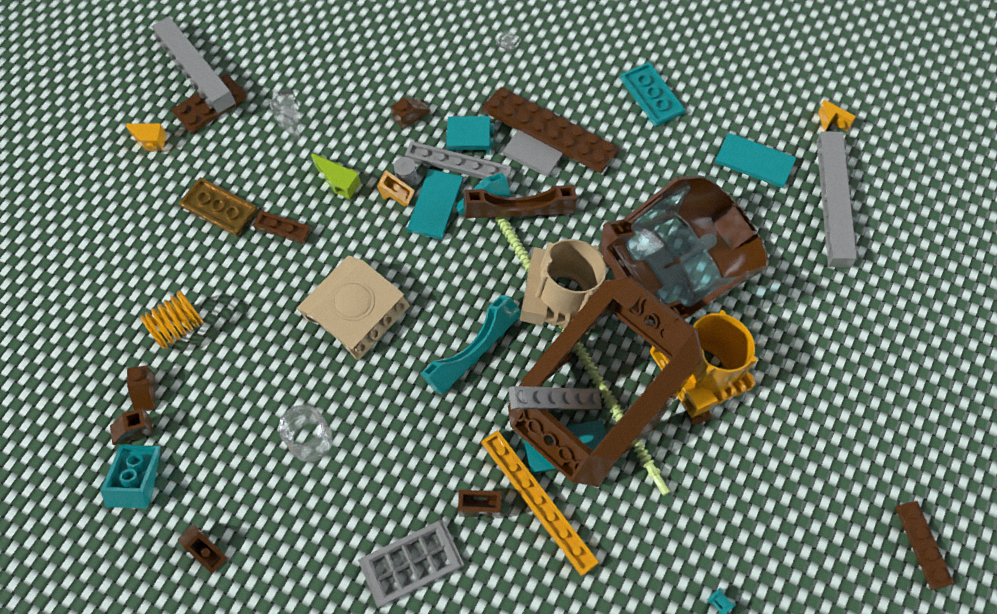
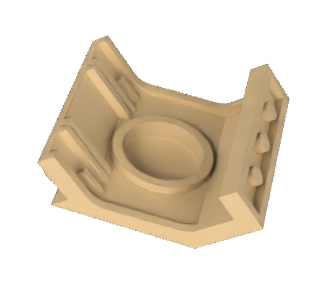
M348 255L297 307V310L307 321L312 322L315 320L338 339L350 354L359 361L410 305L400 290L366 262Z

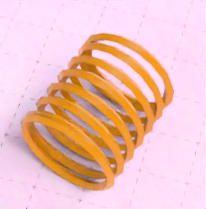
M180 290L176 293L180 302L174 296H170L173 305L168 300H164L166 308L162 304H158L160 313L155 308H152L153 316L148 312H145V316L140 315L143 324L164 350L168 349V345L158 329L174 345V340L165 326L177 340H180L181 337L173 324L183 336H187V332L180 321L190 332H193V328L187 318L196 328H199V323L204 325L203 320Z

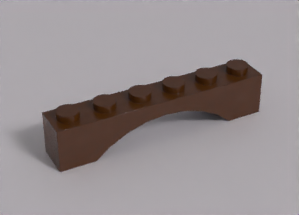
M574 185L555 186L542 193L527 197H504L492 194L484 189L464 190L463 207L465 219L574 214L577 195Z

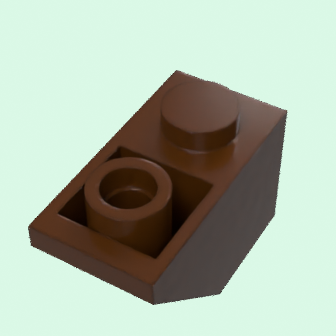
M143 408L122 413L110 425L112 444L117 445L153 434L151 416Z

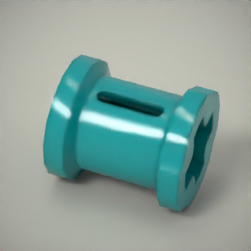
M720 587L706 601L712 603L720 614H727L736 604L731 602L722 593L723 589Z

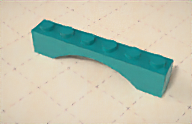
M500 295L487 308L483 326L472 343L452 357L434 360L420 375L433 391L440 394L447 392L457 379L464 376L465 371L471 365L477 363L479 357L484 352L491 349L492 344L497 339L504 336L505 331L510 326L517 323L518 318L521 316V310L510 296Z

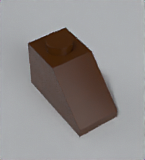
M404 97L390 106L394 121L403 130L431 112L421 99Z
M147 365L127 368V388L133 409L156 410L155 373Z
M195 524L178 538L183 548L211 574L228 559Z

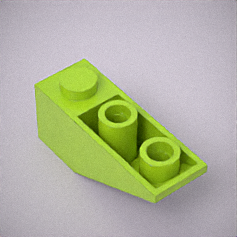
M312 153L311 157L315 167L334 193L351 199L361 184L358 173L353 169L343 167L337 162L333 163L324 156H317Z

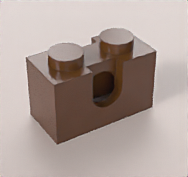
M459 490L457 510L459 517H474V514H485L486 518H501V491ZM475 497H485L487 499L477 500Z

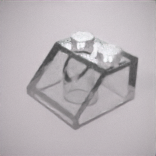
M294 91L272 92V100L269 103L270 109L274 110L275 121H278L280 128L295 139L301 140V111Z

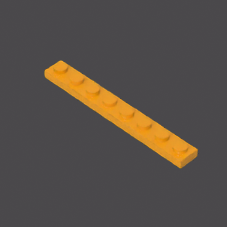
M496 430L482 440L481 444L580 576L582 577L598 565V560L500 432Z

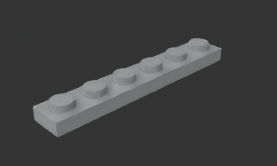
M413 141L410 142L405 153V157H409L415 162L481 179L502 172L508 182L512 171L511 166Z
M526 386L508 388L511 409H602L599 389Z

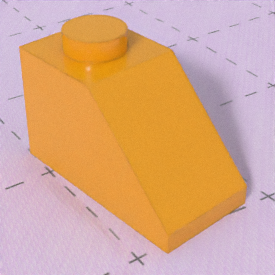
M126 123V127L132 137L146 151H163L167 133L161 123Z

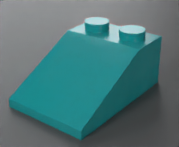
M119 446L100 490L105 507L148 508L154 491L161 451L160 446Z

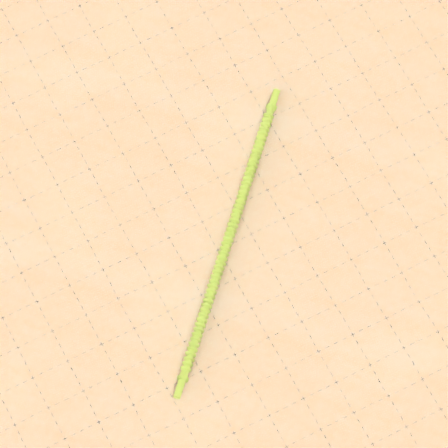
M496 217L495 221L498 222L500 230H503L502 233L505 234V238L508 239L507 241L510 243V246L513 247V251L518 255L517 258L521 259L520 263H523L522 266L528 272L530 265L528 252L525 251V247H522L523 244L520 243V239H517L518 236L510 226L508 219ZM580 340L573 348V351H576V356H579L578 359L580 361L582 360L581 364L585 365V370H588L587 374H590V379H593L592 383L596 384L595 388L599 389V393H602L601 398H605L604 403H608L607 408H611L610 413H614L613 417L617 418L616 422H618L622 418L624 410H620L621 405H617L618 400H614L615 396L611 395L612 391L608 390L609 386L605 385L606 381H603V376H600V371H597L598 368L594 367L595 363L591 362L592 358L588 357L589 353H586V348H583L584 345L580 343ZM640 440L633 446L635 448L634 452L638 453L637 457H640V462L644 463L643 468H647L649 478H653L664 496L670 491L660 476L661 471L654 466V460L650 459L651 455H647L648 450H644L645 445H641L642 440Z

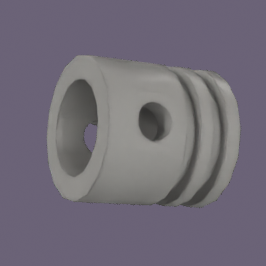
M402 157L396 160L394 163L396 178L408 186L415 184L417 181L415 162L409 157Z

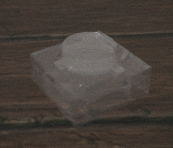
M505 30L496 40V45L511 52L520 41L519 36Z

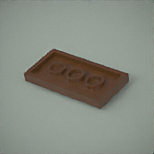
M228 73L220 77V79L231 92L235 101L234 105L217 113L214 108H209L205 102L206 98L202 99L197 92L171 109L172 114L191 135L248 98L244 90Z

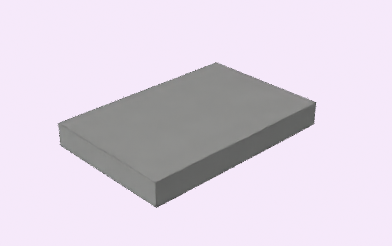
M520 130L516 132L503 150V155L546 177L550 176L564 156L558 150Z

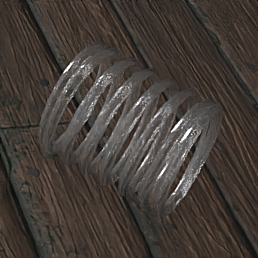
M310 405L294 406L286 411L280 419V437L292 454L299 460L306 462L317 461L330 450L333 441L332 432L316 408ZM308 424L320 425L318 434L310 442L304 444L293 443L294 435L298 429Z

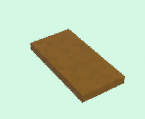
M202 177L195 182L178 203L180 207L238 237L258 211L257 206Z

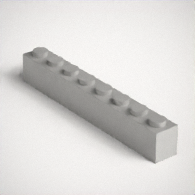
M170 17L152 25L155 31L153 36L157 42H160L171 60H175L174 62L179 70L183 69L184 76L187 80L190 79L189 81L194 89L198 88L197 91L201 98H206L205 102L210 109L214 108L217 113H220L235 104L229 89Z
M821 131L817 139V153L828 267L851 268L854 262L858 260L859 253L855 249L857 235L853 230L855 218L852 217L853 201H850L851 185L848 184L850 171L847 170L846 139L843 137V132Z

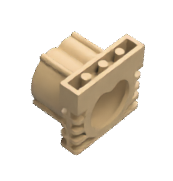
M565 239L554 244L549 242L546 250L534 247L530 259L520 321L542 326L544 322L551 323L550 326L555 327L556 324L561 325L562 329H565L605 281L606 264L598 251L599 247L576 239ZM552 278H568L576 282L583 291L565 289L555 283ZM594 324L586 334H589L590 330L594 329L596 324Z

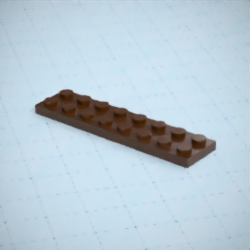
M502 86L482 106V112L516 130H520L600 174L619 152L618 146Z

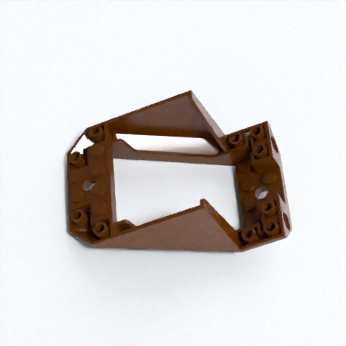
M632 278L604 281L525 375L519 385L542 387L549 378L572 359L571 350L588 330L603 319L608 311L612 312L670 361L599 445L592 451L547 410L511 409L510 403L508 405L510 427L573 483L599 487L617 460L655 429L703 359L697 329ZM649 315L654 317L655 324L650 323ZM549 436L553 438L554 443L549 440Z

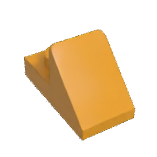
M825 99L818 111L824 131L828 129L831 123L848 131L856 117Z
M384 171L377 185L384 200L391 197L404 207L409 204L415 192L414 189L388 171Z

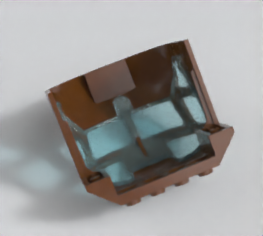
M702 175L677 176L626 218L603 224L600 253L605 264L613 270L615 279H634L683 319L694 315L711 302L765 270L769 264L763 241L741 207L718 184ZM648 316L649 320L655 321L653 316Z

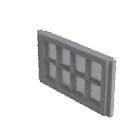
M443 519L358 560L378 608L464 566Z

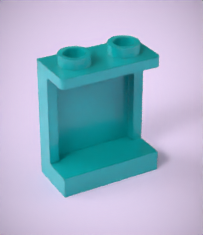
M448 116L447 150L455 152V150H486V155H490V149H493V138H490V134H494V124L490 123V116Z

